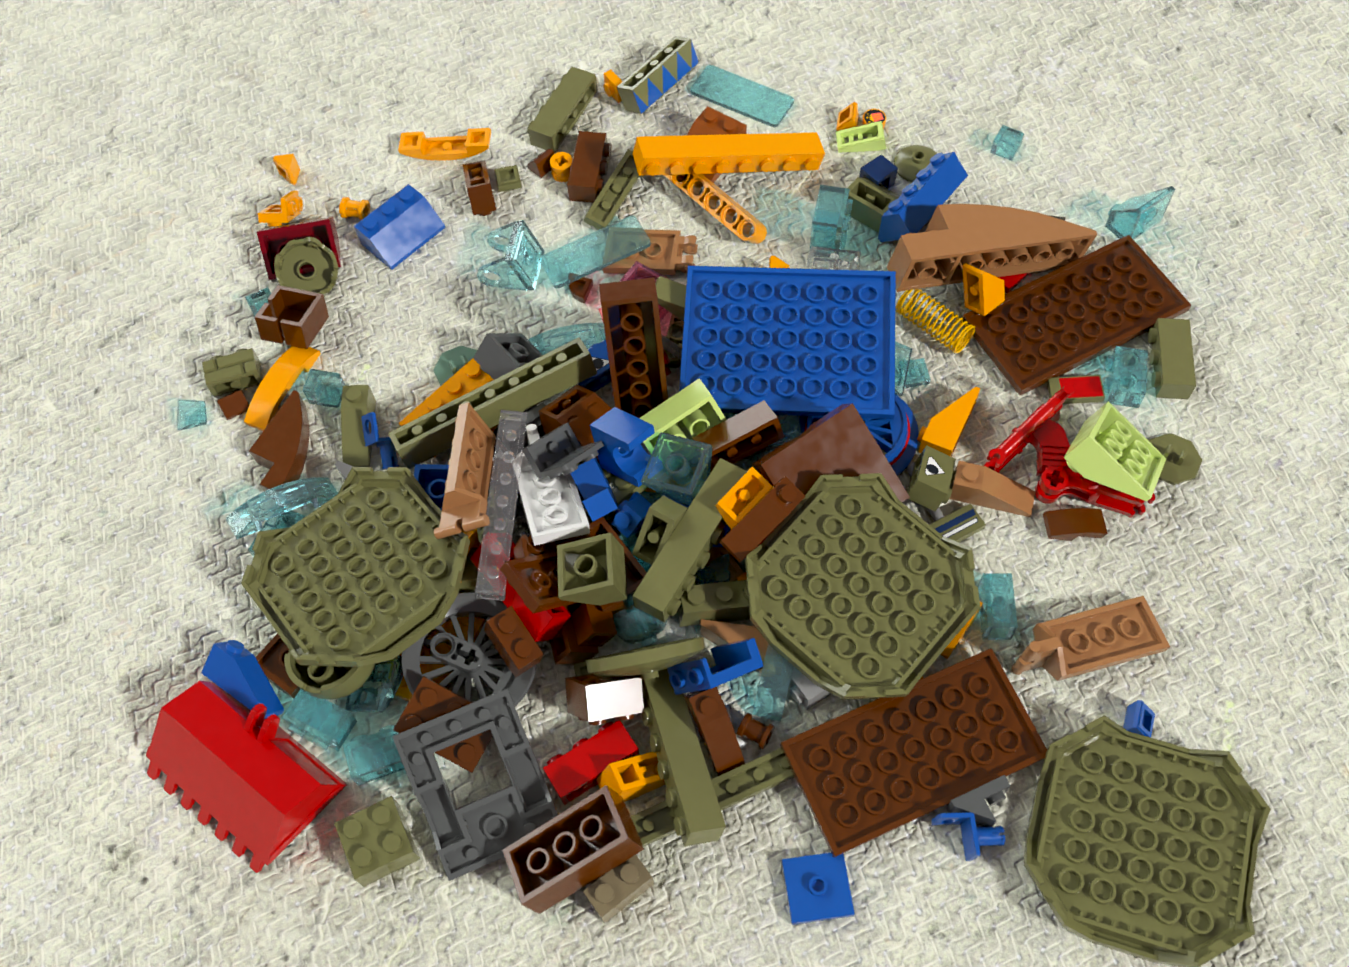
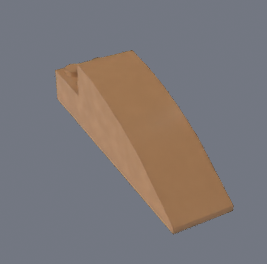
M979 204L937 205L925 232L901 235L888 263L887 270L896 271V291L899 292L962 283V266L965 263L996 277L1059 269L1083 257L1098 234L1093 229L1022 209Z

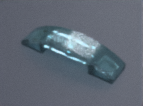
M584 323L549 330L528 340L542 355H545L580 337L587 349L596 343L604 341L606 337L604 323Z
M307 478L288 482L264 491L246 501L226 517V521L235 538L240 539L262 530L261 522L308 503H312L314 508L320 507L335 497L338 492L329 478Z
M768 644L752 715L781 721L794 666Z

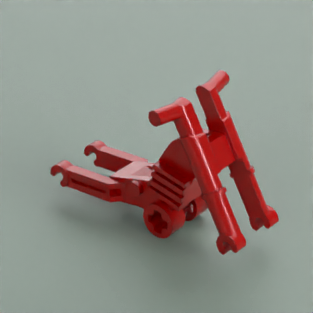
M1072 384L1063 386L1046 403L1038 407L1018 428H1014L1012 430L1013 433L997 448L990 450L987 456L989 462L984 464V466L999 473L1017 454H1021L1023 452L1022 449L1030 443L1037 452L1036 476H1040V480L1035 487V496L1040 502L1051 504L1056 502L1059 497L1069 495L1089 504L1126 515L1129 518H1132L1135 514L1133 508L1138 510L1139 515H1143L1146 511L1143 504L1144 500L1086 479L1079 472L1072 471L1067 465L1064 456L1071 444L1068 442L1063 427L1055 421L1060 419L1062 404L1075 390ZM1154 493L1151 499L1148 500L1149 504H1152L1155 500Z

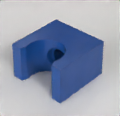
M616 407L590 424L594 442L602 441L604 444L602 448L597 450L602 469L637 487H640L663 469L661 461L648 454L641 446L643 441L655 433L652 424Z

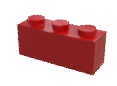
M618 720L615 723L608 722L604 724L593 737L577 741L572 746L573 749L566 754L553 756L547 761V765L543 767V770L565 806L598 785L596 779L610 763L639 756L640 753L621 721Z

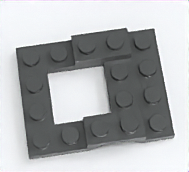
M508 688L392 736L414 794L424 811L432 831L438 855L449 881L505 857L503 849L558 815ZM490 729L512 785L456 808L434 752Z

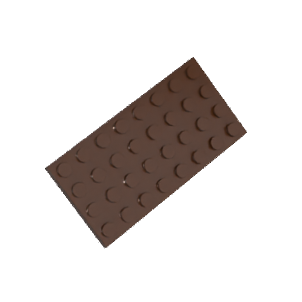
M1127 235L1005 294V301L987 315L983 316L970 311L964 314L962 318L963 322L967 321L968 325L972 324L975 326L973 337L1019 396L1047 383L1048 379L1059 377L1148 332L1150 328L1154 327L1158 318L1174 319L1188 312L1191 304L1131 236Z
M992 648L919 680L906 697L878 698L780 743V747L834 858L949 804L951 800L1003 775L1007 777L1045 759L1047 752L1044 742Z

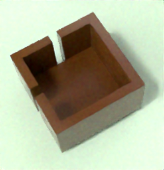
M277 285L267 299L268 303L263 304L254 318L261 340L280 344L285 341L286 345L308 349L329 315L323 294Z

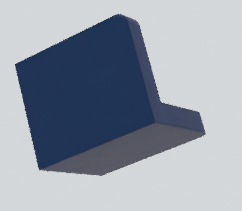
M881 154L861 167L859 177L869 178L873 183H881L889 189L895 185L898 168Z

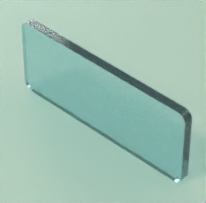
M708 65L690 88V92L694 96L771 127H778L794 104L792 96L713 65Z
M629 216L542 255L539 261L553 287L561 288L650 247L651 241L637 218Z

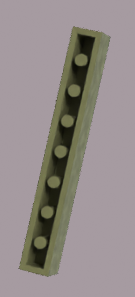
M580 337L388 434L403 463L408 469L415 467V464H421L452 448V439L454 438L456 426L455 420L459 405L469 402L487 426L492 428L596 375L597 371L590 352Z

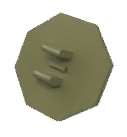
M1172 433L1149 440L1166 458L1159 480L1176 485L1196 478L1202 458L1192 441Z

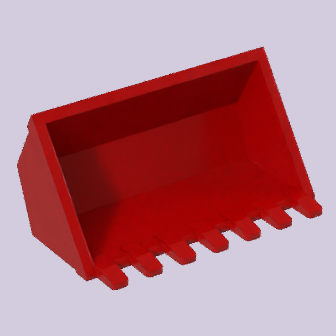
M199 680L161 707L151 744L146 753V757L150 760L147 775L152 780H155L163 771L167 775L164 790L169 795H172L178 786L183 789L181 806L189 810L196 801L201 806L197 817L198 821L205 826L213 816L218 821L215 836L220 841H223L227 838L229 832L236 837L232 852L240 857L247 848L251 850L254 854L250 862V868L255 873H258L262 870L264 864L268 866L348 784L279 727L280 718L273 714L265 719L267 712L265 705L260 703L250 710L214 682Z

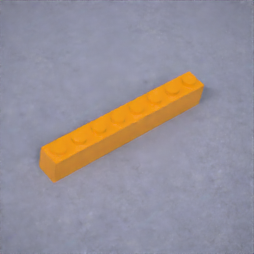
M817 132L639 136L636 138L633 150V158L639 176L811 171L819 169L825 155Z

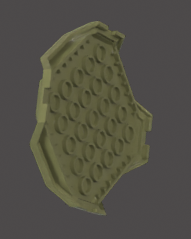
M352 467L338 494L291 527L259 531L257 533L252 548L255 555L252 564L246 566L241 584L264 613L299 665L362 667L394 659L441 624L458 596L470 540L463 532L436 539L434 529L440 525L442 511L427 495L408 467H388L387 471H374L372 467Z
M882 473L860 474L858 477H843L842 474L821 475L807 492L806 497L764 542L745 558L750 620L772 648L811 682L840 699L906 697L953 638L981 608L978 586H975L973 570L975 565L972 547L942 536L897 498Z
M1105 715L1085 725L1084 728L1075 733L1068 734L1049 745L1036 785L1025 839L1024 866L1063 928L1088 942L1150 962L1178 967H1200L1255 934L1250 905L1258 843L1266 824L1270 807L1257 789L1252 790L1241 775L1243 770L1229 751L1188 749L1129 732Z

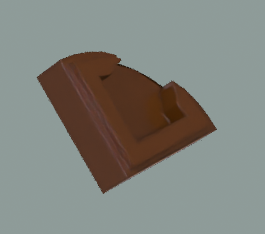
M569 274L568 283L572 296L585 304L593 287V279Z

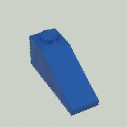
M237 640L213 644L201 674L250 710L257 704L265 705L267 707L265 719L273 714L276 716L281 715L284 708L254 654L245 649V646Z

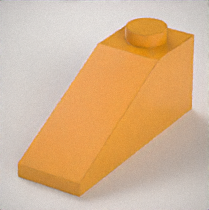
M974 387L932 417L928 427L922 426L917 438L921 442L919 453L927 445L952 457L977 402L981 388Z
M649 752L610 763L596 779L600 789L607 785L622 796L624 802L665 785L664 779L661 780L658 775L656 752Z

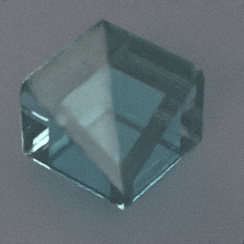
M1002 125L993 141L990 153L1012 161L1022 145L1024 133Z

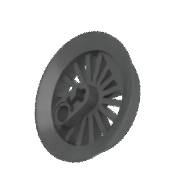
M481 593L458 594L440 624L442 625L451 620L456 636L447 633L438 625L402 652L403 675L412 695L423 676L433 679L452 672L439 684L446 687L458 677L452 689L457 694L464 678H466L465 698L471 701L472 679L479 698L486 697L481 679L493 691L492 694L508 688L514 706L516 707L531 687L537 665L515 678L503 659L491 658L500 654L496 648L487 651L493 645L490 639L480 646L486 634L484 631L486 621L507 609L502 600ZM459 617H469L468 642L465 641L457 620ZM474 617L486 619L475 643H473ZM434 630L438 633L432 640L428 639ZM440 643H446L450 646L451 650L447 654H439L435 647ZM423 646L430 648V656H420ZM469 656H473L474 662H471L470 665H466L465 659H468ZM420 664L445 665L425 674H422L420 670ZM490 666H500L505 668L502 672ZM487 674L499 679L497 685Z

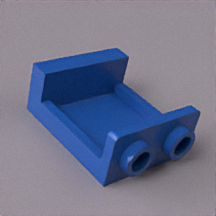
M755 638L711 648L715 662L713 667L709 668L707 659L701 658L681 662L667 668L669 680L675 694L712 689L763 667Z

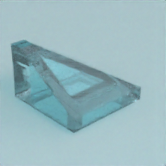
M178 399L177 430H185L207 424L205 401Z

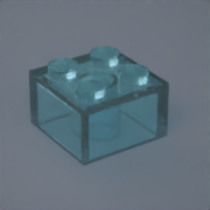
M820 185L812 220L809 254L838 258L840 249H845L846 234L850 227V215L853 200L849 199L850 189Z

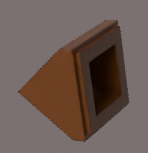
M547 149L527 164V168L538 177H544L552 170L550 158L554 155L553 150Z
M242 389L217 400L227 420L247 412L249 408L248 400Z

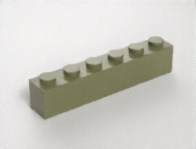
M721 458L719 459L632 597L636 608L664 623L669 615L674 616L681 604L679 599L684 591H690L696 579L695 573L699 567L702 569L705 567L710 557V549L713 544L718 545L724 535L723 528L727 523L715 505L747 472L746 470Z
M666 668L658 671L659 677L642 680L644 704L642 720L643 724L649 728L651 734L649 738L650 747L653 753L656 752L658 758V775L661 780L664 779L667 805L673 808L675 832L677 836H681L684 847L719 841L726 828V824L684 698V693L675 694Z

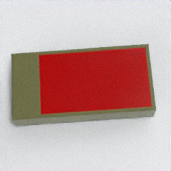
M1101 375L1054 377L1048 379L1046 383L1049 399L1066 384L1074 386V392L1063 404L1103 402L1105 399Z

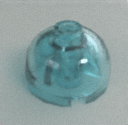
M635 606L628 610L623 609L613 615L617 636L625 643L631 645L641 643L642 647L659 641L657 635L664 631L667 620L664 623Z

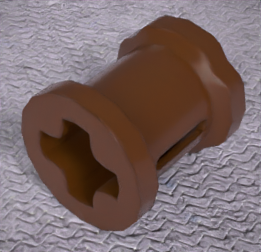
M748 712L738 728L737 737L742 738L744 736L759 744V748L764 750L773 734L775 726L772 724L766 725L752 718V714Z

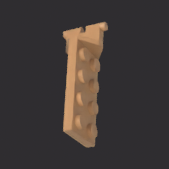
M469 402L459 405L455 420L456 426L454 438L452 439L448 475L445 481L440 525L434 529L436 539L459 534L462 528L467 532L490 524L486 511L496 436Z
M1143 595L1036 624L1033 628L1035 641L1030 642L1012 665L1011 670L1014 674L1020 675L1022 672L1043 667L1057 681L1161 653L1166 651L1170 645Z

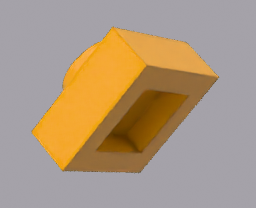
M610 69L603 73L605 83L603 88L609 97L612 96L619 103L622 100L617 86L623 81Z

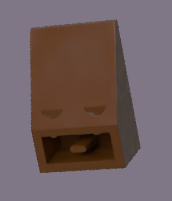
M575 385L538 412L545 435L562 424L569 423L580 445L584 446L594 443L590 424L612 408L595 392Z

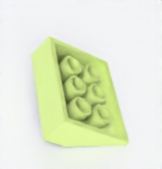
M1109 401L1084 421L1064 456L1069 468L1076 473L1079 472L1084 478L1145 501L1151 499L1166 458Z

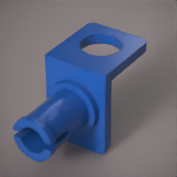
M375 412L362 416L365 446H377L380 448L382 470H387L388 467H400L396 448L391 438H379ZM369 421L371 423L372 428L371 433L369 431Z
M940 813L931 820V825H960L966 861H972L980 856L979 846H1003L1005 844V835H999V833L1005 832L1003 827H977L974 813Z

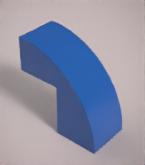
M596 458L584 462L578 466L577 470L570 473L584 498L582 502L592 521L618 509L612 489Z

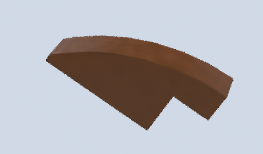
M293 390L249 450L257 464L270 469L259 485L268 497L283 504H286L299 481L309 446L307 409L300 394Z

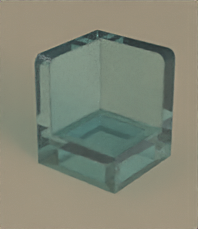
M311 369L302 391L310 404L338 408L342 400L343 386L346 385L339 373Z

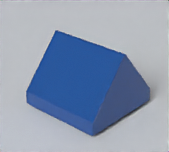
M1137 700L1127 706L1123 728L1129 732L1151 738L1155 713L1142 700Z

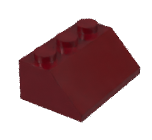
M333 216L264 228L257 231L269 280L277 279L274 268L276 255L281 252L289 241L307 237L318 239L332 250L338 267H341L339 238ZM308 264L300 268V274L314 272V268Z

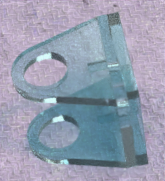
M524 220L514 221L491 231L487 238L488 244L493 249L506 252L503 258L481 266L477 272L479 281L490 287L523 291L535 290L545 251ZM493 238H505L509 241V244L500 245ZM483 273H494L500 277V280L488 279Z

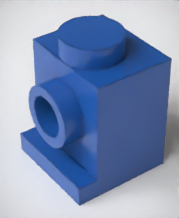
M636 491L629 501L624 500L618 506L611 524L629 538L641 531L648 509L652 504Z

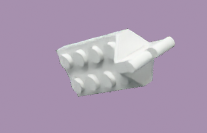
M535 424L527 425L526 431L530 445L540 439ZM524 453L512 462L513 473L534 546L590 533L589 523L571 474L564 476L562 473L553 479H550L549 476L538 479Z

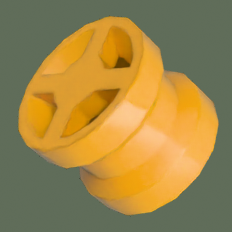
M558 152L550 158L552 177L558 182L568 181L573 160L569 153Z

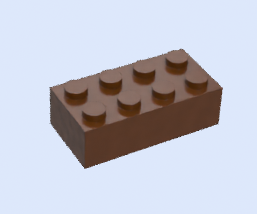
M605 785L503 849V853L521 905L541 914L643 851L644 847L623 797Z

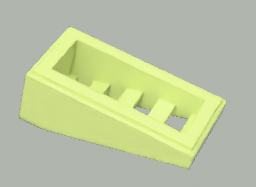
M882 121L836 131L839 153L887 149ZM844 138H849V143H845Z

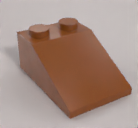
M707 106L694 121L687 135L747 134V125ZM722 173L703 175L714 183Z

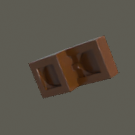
M1071 508L1043 513L1048 539L1072 541L1078 536L1101 539L1108 534L1102 509Z

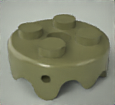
M314 237L289 241L275 257V275L280 286L320 293L325 297L336 285L338 279L336 257L332 250ZM305 264L311 265L314 268V273L310 277H304L300 274V268Z

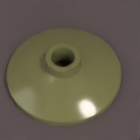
M911 145L901 149L894 159V165L898 168L897 174L904 180L913 182L917 178V173L930 164V159L937 153L923 145Z

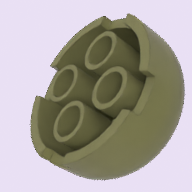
M290 650L288 654H285L284 659L286 672L293 683L310 696L324 700L340 699L354 693L368 680L375 664L362 667L299 665Z

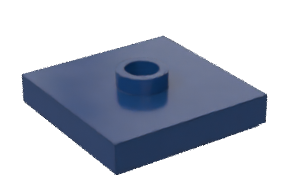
M832 853L782 859L792 925L853 917L855 915L844 853L835 858Z

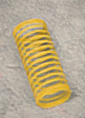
M922 289L906 290L896 304V313L903 315L904 318H908V321H912L913 325L917 324L918 328L926 331V334H930L931 337H935V340H939L940 344H944L954 354L962 351L973 337L975 326L972 324L968 325L967 321L963 322V318L958 319V315H954V312H949V308L945 309L944 305L940 306V302H936L935 299H931V296L922 293ZM914 290V292H913L911 298L908 300V302L906 303V305L902 308V305H903L905 299H906L907 296ZM923 295H925L921 303L916 308V310L911 314L912 309L917 304L919 299ZM929 298L922 311L916 316L923 303ZM931 302H933L931 308L928 310L926 315L920 320L923 312L927 309L928 305ZM938 304L935 312L928 319V321L925 322L927 316L930 314L932 309ZM942 308V311H941V313L939 314V316H938V317L936 318V320L930 325V322L932 321L933 317H934V316L936 315V313ZM947 311V313H946L945 317L943 318V320H942V321L939 323V325L934 329V327H935L937 321H938V320L940 319V317ZM949 315H951L949 321H948V322L946 323V325L939 331V329H940V327L942 326V324L944 323V321L948 318ZM956 317V319H955L953 325H952V326L950 327V329L944 334V332H945L946 328L948 327V325H949V324L951 323V321ZM960 321V324L958 325V327L956 328V330H955V331L953 332V334L948 338V336H949V334L951 333L952 329H953V328L955 327V325ZM965 324L960 334L953 340L959 329Z

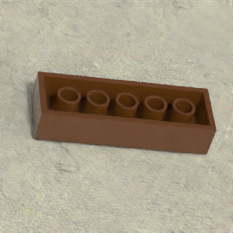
M654 277L599 284L615 407L637 418L642 417L668 399L658 297Z

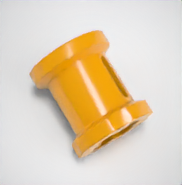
M343 197L340 202L339 213L342 218L355 217L362 220L370 214V203L364 199L354 201L350 200L349 197Z

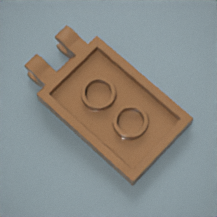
M609 229L602 266L603 272L609 274L676 275V270H680L687 274L688 266H695L693 264V255L697 254V237L694 235L681 236V230ZM683 251H684L685 253H687V254H691V255H684V256H682Z

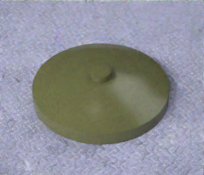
M702 636L613 653L586 660L588 673L606 676L641 675V680L659 677L658 671L677 665L705 649V643Z

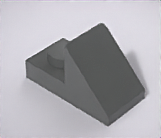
M1003 775L951 800L946 809L949 813H974L977 824L993 827L996 819L987 802L990 806H993L1006 798L1004 794L1011 785L1006 776Z

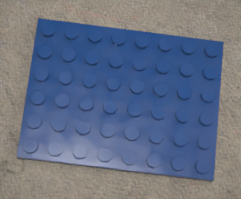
M688 266L679 391L700 378L722 413H741L765 401L775 415L825 416L842 404L853 403L862 418L894 419L896 271Z

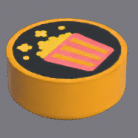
M879 109L867 110L863 115L862 124L882 121L884 128L886 115Z

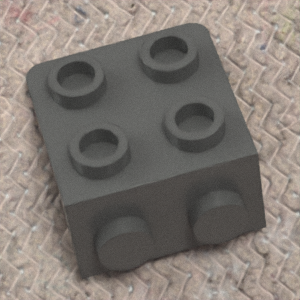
M565 423L530 444L522 451L538 479L547 476L553 479L562 473L565 476L579 468L577 463L582 460L587 462L598 456L597 450L602 448L604 444L602 441H597L581 446L569 423Z

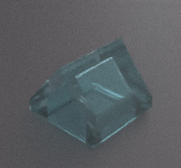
M268 287L245 296L254 316H256L264 303H268L267 299L271 295Z

